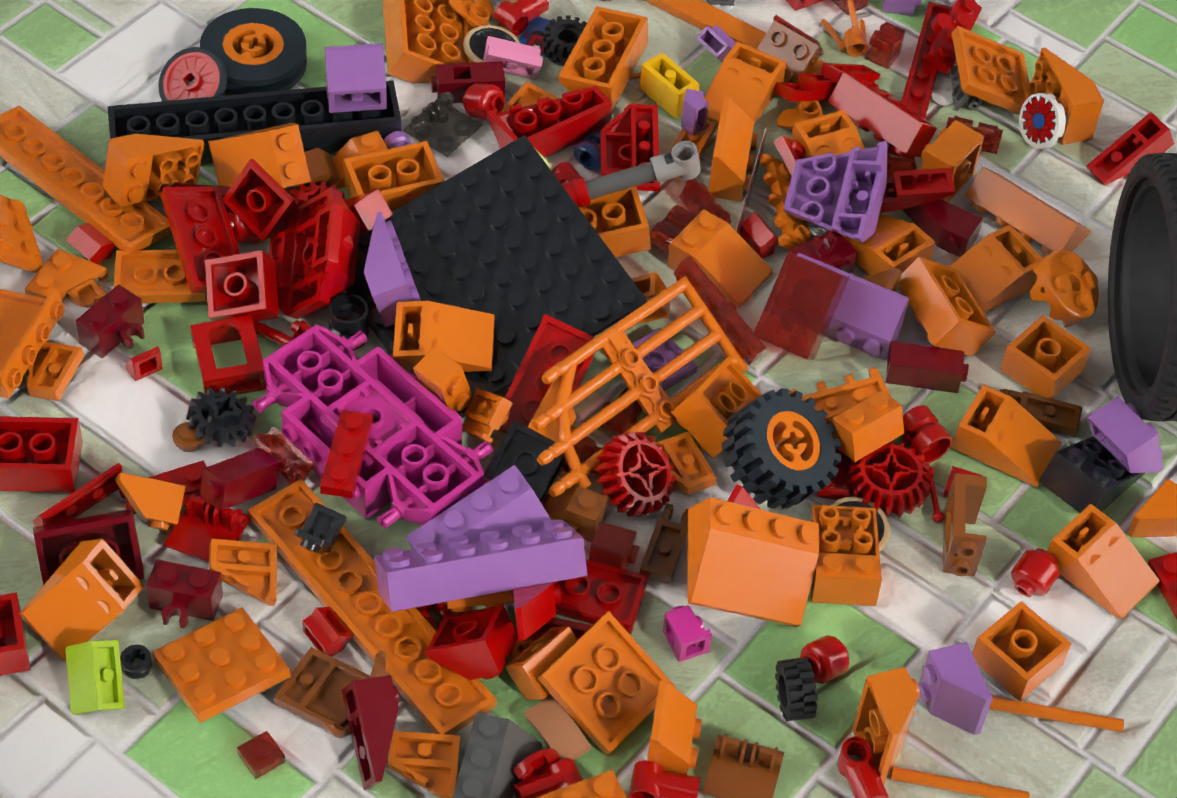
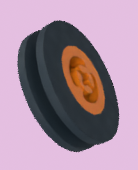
M244 8L230 11L214 19L201 35L200 47L215 52L222 59L226 67L227 85L224 93L228 95L289 90L301 80L306 71L307 47L304 32L294 20L282 13L263 8Z

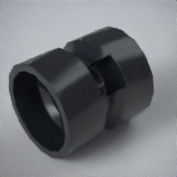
M347 293L335 297L329 304V331L348 339L360 330L366 335L368 341L369 307L367 302L356 294ZM365 343L361 344L360 346H358V347L355 348L354 350H357V349L361 348L362 346L365 345Z

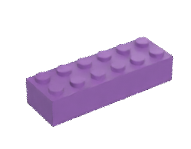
M549 520L544 522V526L532 528L530 525H520L513 527L512 532L501 534L499 531H487L481 533L479 538L468 539L464 536L448 539V543L435 545L433 542L417 544L415 546L416 549L403 551L401 548H391L384 550L383 555L374 556L379 595L391 612L587 576L583 537L569 524L563 522V520Z

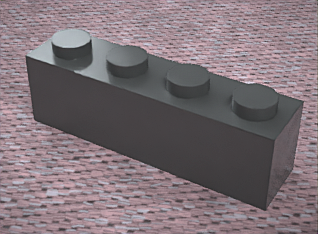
M476 712L452 798H513L514 785L523 781L516 776L513 769L525 758L540 751L542 743L510 719Z

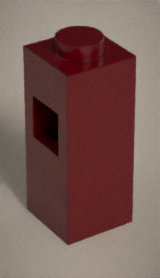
M503 61L436 64V76H431L432 93H437L438 104L463 103L464 94L472 84L486 83L498 86L505 98Z
M892 341L887 359L885 383L958 393L961 381H967L969 364H964V351Z
M256 448L203 468L199 497L222 511L277 489L281 461L262 449Z

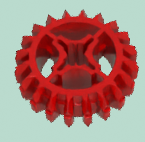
M634 431L617 435L602 447L603 453H600L597 457L600 465L594 470L601 474V478L596 483L603 485L604 490L601 494L609 496L608 505H617V513L626 512L628 517H645L656 513L670 501L669 495L675 491L671 485L677 479L671 475V471L675 466L669 465L667 460L671 454L663 453L664 444H655L654 436L646 437L644 432L634 433Z
M890 441L856 462L852 459L849 461L846 477L850 478L848 487L850 492L853 493V497L863 498L862 503L864 505L868 504L869 501L873 502V508H876V511L881 508L887 518L891 513H895L900 518L904 511L911 515L915 508H920L926 497L929 496V487H931L932 483L930 465L925 463L924 455H916L915 447L906 449L904 442L900 445H895L893 441Z

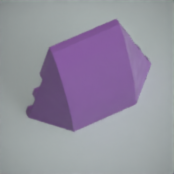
M887 141L877 143L878 146L862 150H860V147H855L851 149V152L839 155L827 153L796 160L783 208L784 211L862 243L875 234L887 185Z

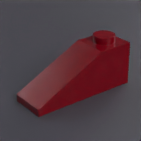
M942 199L901 209L922 231L935 241V245L938 248L958 257H961L971 249L978 238L983 220L982 217Z
M391 675L354 680L341 690L364 790L372 789L383 780L399 709V691L393 685Z

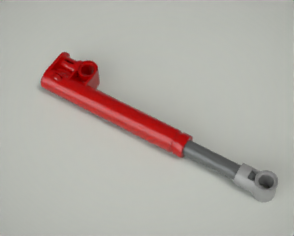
M682 141L677 143L671 152L651 157L650 162L588 181H584V178L580 177L572 180V182L567 181L561 184L576 205L583 208L590 206L592 199L654 180L657 183L676 177L682 180H692L700 174L701 165L696 145L689 141Z

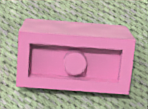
M489 36L486 40L483 62L503 61L504 72L536 80L542 67L543 57H540V48Z

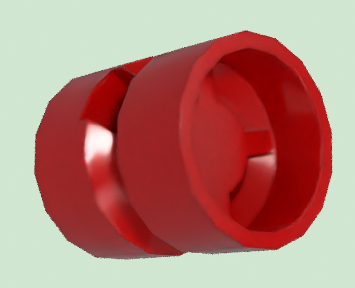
M920 405L914 407L903 415L904 434L900 437L905 444L910 445V449L915 447L916 455H924L926 464L938 460L949 451L953 444V439L943 425L938 424V419L928 406Z

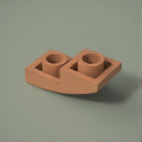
M552 695L524 712L527 722L544 740L547 749L554 748L560 755L559 761L566 758L576 760L592 749L576 723Z

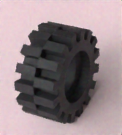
M566 15L564 20L562 16H558L557 20H550V23L546 25L542 44L543 52H546L545 56L547 58L552 57V62L557 63L558 60L561 61L560 65L564 66L587 24L586 21L579 23L580 18L575 17V20H571L569 15ZM568 38L572 39L576 43H566L561 41L560 39Z
M805 657L780 660L775 668L777 672L775 673L777 681L776 690H778L777 698L780 701V710L785 721L814 718L817 714L818 705L816 700L818 699L815 693L817 688L813 680L814 673L813 671L811 672L812 666Z

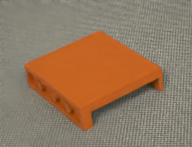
M57 288L52 289L47 299L0 289V397L9 399L14 390L20 386L27 369L35 362L37 353L44 342L48 341L57 321L63 317L65 308Z

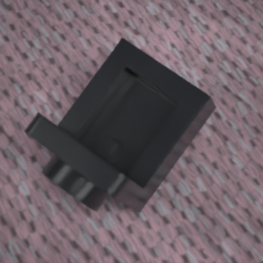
M315 502L303 529L297 528L294 535L302 540L300 546L317 554L320 549L330 553L347 517Z

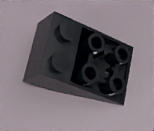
M1092 436L1057 451L1040 477L1039 482L1079 513L1090 504L1102 512L1145 473H1130Z

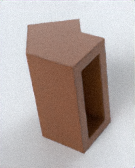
M319 148L304 152L310 179L316 185L320 186L322 181H326V187L329 188L340 180L330 153Z

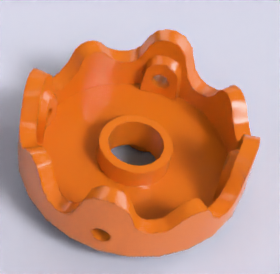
M1058 250L1043 257V260L1033 268L1037 280L1030 290V297L1034 301H1046L1050 305L1049 317L1051 319L1062 320L1064 327H1069L1090 317L1096 311L1099 302L1098 278L1088 264L1077 254L1068 250Z

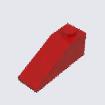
M1150 112L1087 164L1086 167L1106 186L1130 174L1135 163L1143 155L1163 153L1173 146L1174 141L1170 129Z
M551 582L513 589L518 641L526 640L556 616L555 604L562 603L560 584H553Z

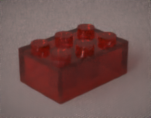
M788 252L753 336L806 360H814L850 276L796 253Z

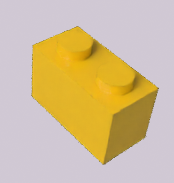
M663 52L644 62L641 66L639 88L673 118L678 119L681 117L686 90L699 91V83Z

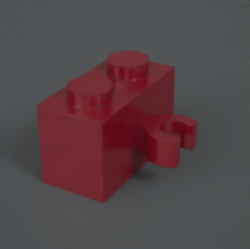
M829 230L823 236H815L813 240L789 249L785 270L790 273L797 254L801 253L847 273H852L857 252L841 234Z
M119 284L76 319L79 343L102 359L121 342L126 348L132 349L134 344L130 336L135 335L140 339L145 338L144 329L141 326L144 323L142 300Z
M158 559L155 561L146 585L149 608L162 611L163 625H167L172 616H180L179 625L182 629L188 624V616L214 621L223 596L221 572Z

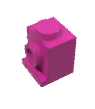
M689 605L676 606L665 613L662 631L678 662L709 652L712 633L709 629L705 630L701 618L698 615H694Z

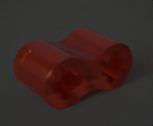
M675 205L667 216L652 228L650 232L651 246L669 255L670 242L696 215L679 205Z

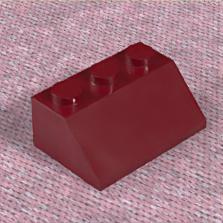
M132 508L33 527L43 585L80 542L103 539L138 579L145 578Z

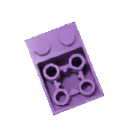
M379 211L375 217L364 274L385 327L395 324L397 302L421 301L392 221L385 222L382 212Z

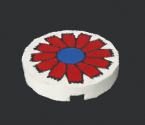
M1036 93L1030 95L1024 101L1020 110V132L1025 142L1033 148L1047 149L1055 146L1058 143L1056 141L1059 137H1062L1065 131V111L1062 104L1057 102L1053 94Z

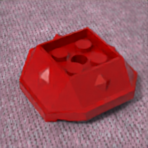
M329 188L299 205L288 217L283 229H278L270 238L269 256L276 263L278 307L288 317L299 319L325 305L329 306L332 296L352 286L355 282L361 222L343 201L341 191Z

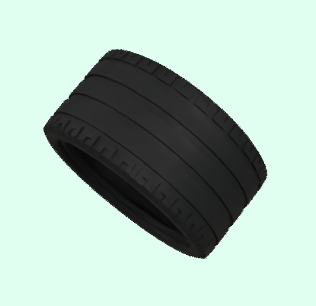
M1177 153L1146 154L1135 163L1125 182L1118 202L1109 255L1108 326L1114 371L1125 403H1131L1139 412L1140 418L1148 421H1177Z

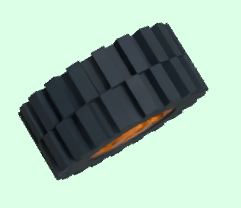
M784 388L777 392L774 389L766 392L733 415L728 421L730 425L723 432V436L728 439L722 442V451L729 452V456L723 459L725 467L732 466L735 471L729 476L734 483L740 480L743 483L742 487L748 494L754 493L753 500L759 505L767 500L768 508L775 509L781 505L782 509L790 508L794 504H799L828 486L832 482L830 479L835 477L839 470L834 467L841 462V454L835 453V450L841 447L840 438L833 439L832 433L837 430L833 423L827 425L824 420L828 416L827 412L824 409L817 411L814 408L817 402L811 397L803 401V393L799 391H794L790 395L789 389Z

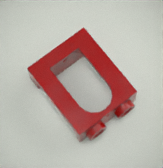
M251 315L190 325L192 345L196 351L205 395L208 388H212L215 393H219L220 388H224L226 394L236 391L237 395L266 390L263 359ZM241 340L247 364L217 369L211 345Z

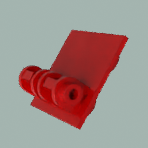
M195 493L191 495L186 494L182 501V506L186 508L180 516L178 524L174 526L163 545L164 547L209 562L211 539L239 541L250 522V517L242 513L241 509L234 510L228 508L221 511L198 497Z

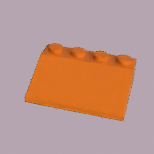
M383 0L389 75L411 83H431V76H436V64L473 63L466 55L463 46L464 38L472 30V27L467 24L464 16L453 10L448 0Z
M712 497L689 508L688 604L794 627L801 626L819 557V524Z

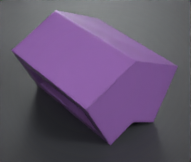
M706 26L696 37L721 62H723L726 55L736 44L718 26L713 28Z
M687 89L683 102L681 127L694 136L706 129L709 102L704 99V92Z

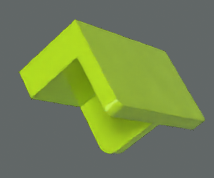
M119 640L89 641L67 646L65 651L71 713L76 715L94 711L124 709Z

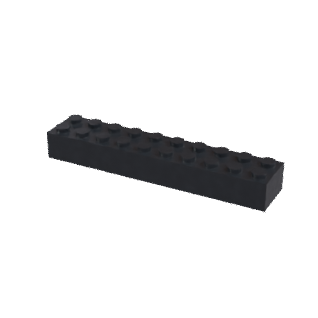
M394 80L386 81L387 109L329 113L326 86L107 106L110 139L131 134H145L203 140L204 147L201 163L213 162L208 141L289 123L298 124L304 152L315 148L325 152L338 151L354 137L378 131L384 141L392 132L402 131Z

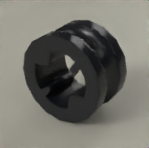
M138 644L130 645L122 651L120 661L122 672L125 676L131 679H141L150 673L152 669L151 655L145 646ZM134 658H141L137 666H132L131 663L134 662Z

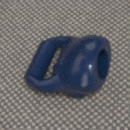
M601 131L587 133L582 141L578 142L573 149V155L578 163L584 168L596 172L601 170Z

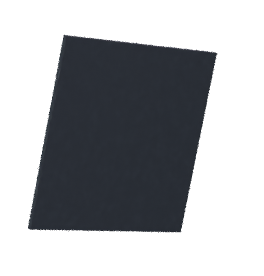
M525 135L392 211L393 215L385 220V222L392 221L421 301L456 306L494 314L495 316L492 371L464 372L472 395H474L477 388L498 394L511 386L545 314L594 337L648 301ZM371 229L368 232L359 234L355 282L352 286L346 288V291L349 294L361 296L367 302L369 307L368 324L387 353L393 355L395 324L385 327L364 274L373 231ZM466 408L462 411H458L457 413L460 416L463 415Z

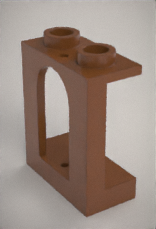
M954 474L944 508L943 573L957 576H975L987 536L965 533V523H976L987 488V477Z

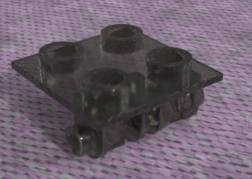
M446 92L440 93L435 102H430L427 107L422 109V113L414 116L411 119V123L403 129V132H406L420 142L427 141L429 147L448 157L481 128L482 123L452 107L454 98L451 93Z

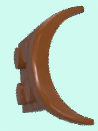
M311 647L292 671L291 677L286 679L273 696L274 703L324 728L328 734L334 737L345 738L351 734L341 690L354 680L385 676L386 653L383 651L377 652L371 675H368Z

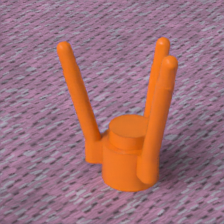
M847 0L853 28L845 32L843 40L825 19H822L821 23L838 44L840 52L847 51L848 55L856 57L864 54L869 49L866 38L865 21L860 20L859 29L853 0Z

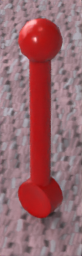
M930 467L932 483L929 488L934 510L932 520L935 523H941L944 520V514L939 508L933 479L934 469Z

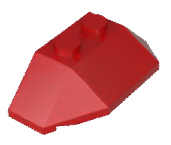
M629 104L622 113L613 118L601 130V176L650 162L651 157L659 155L658 105ZM654 180L638 185L636 188L637 191L660 192V183Z

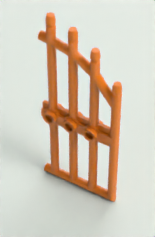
M686 276L542 375V381L545 384L554 382L558 377H561L556 403L545 410L543 414L538 415L533 420L532 425L538 430L544 428L549 422L557 418L559 441L550 446L548 450L543 451L538 456L537 462L542 466L546 465L563 453L570 468L568 474L549 488L548 491L552 497L561 495L565 492V489H569L576 483L585 489L591 485L587 475L600 465L597 457L603 451L602 449L583 463H580L574 445L636 400L647 416L624 433L629 431L645 433L654 426L660 434L677 422L676 417L671 412L722 362L671 399H669L660 383L715 343L719 345L725 356L729 357L742 373L748 369V366ZM683 293L692 308L643 343L634 347L624 332ZM700 318L710 333L652 373L642 358ZM602 349L611 365L571 392L576 366ZM620 375L629 391L571 431L569 409L614 377Z

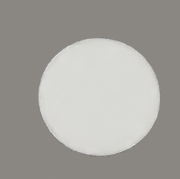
M936 89L932 92V99L937 104L943 106L952 104V94L947 90Z

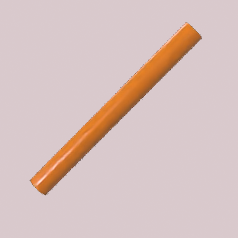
M993 696L989 708L995 711L1122 732L1124 728V719Z
M894 766L891 771L890 780L985 798H1029L1028 791Z

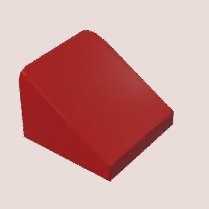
M158 346L130 358L126 363V369L134 381L163 369L161 352Z

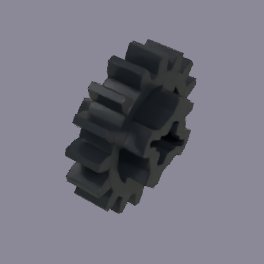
M208 388L206 395L199 391L197 392L196 399L191 398L186 415V420H189L188 428L196 429L195 437L197 438L205 436L207 444L214 440L217 441L218 447H222L224 442H228L231 447H235L236 440L244 443L246 437H251L257 418L253 414L254 406L246 405V397L236 398V391L226 394L225 389L220 388L219 393H215L212 388Z

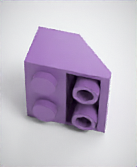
M383 43L325 47L326 89L329 113L387 109Z
M1117 396L1088 416L1092 435L1130 473H1159L1164 469L1161 457L1163 451L1158 442L1160 438L1159 432L1150 422L1146 424L1140 418L1139 412L1131 403L1126 404Z

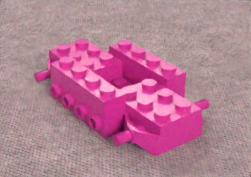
M315 325L263 359L264 377L267 385L266 394L253 401L252 404L259 413L273 403L288 407L281 412L283 443L321 478L323 477L341 410L373 414V418L377 417L380 419V421L372 425L353 499L342 497L365 519L390 503L391 498V509L377 518L379 524L383 525L384 529L402 518L412 523L424 525L484 485V472L479 461L493 452L492 446L487 441H483L482 444L473 450L469 447H463L462 419L455 410H450L440 401V398L435 393L428 391L420 384L413 373H408L397 361H394L393 355L386 354L380 347H377L359 360H356L354 349L367 342V337L362 331L359 330L356 334L346 339L344 336L340 337L322 326Z

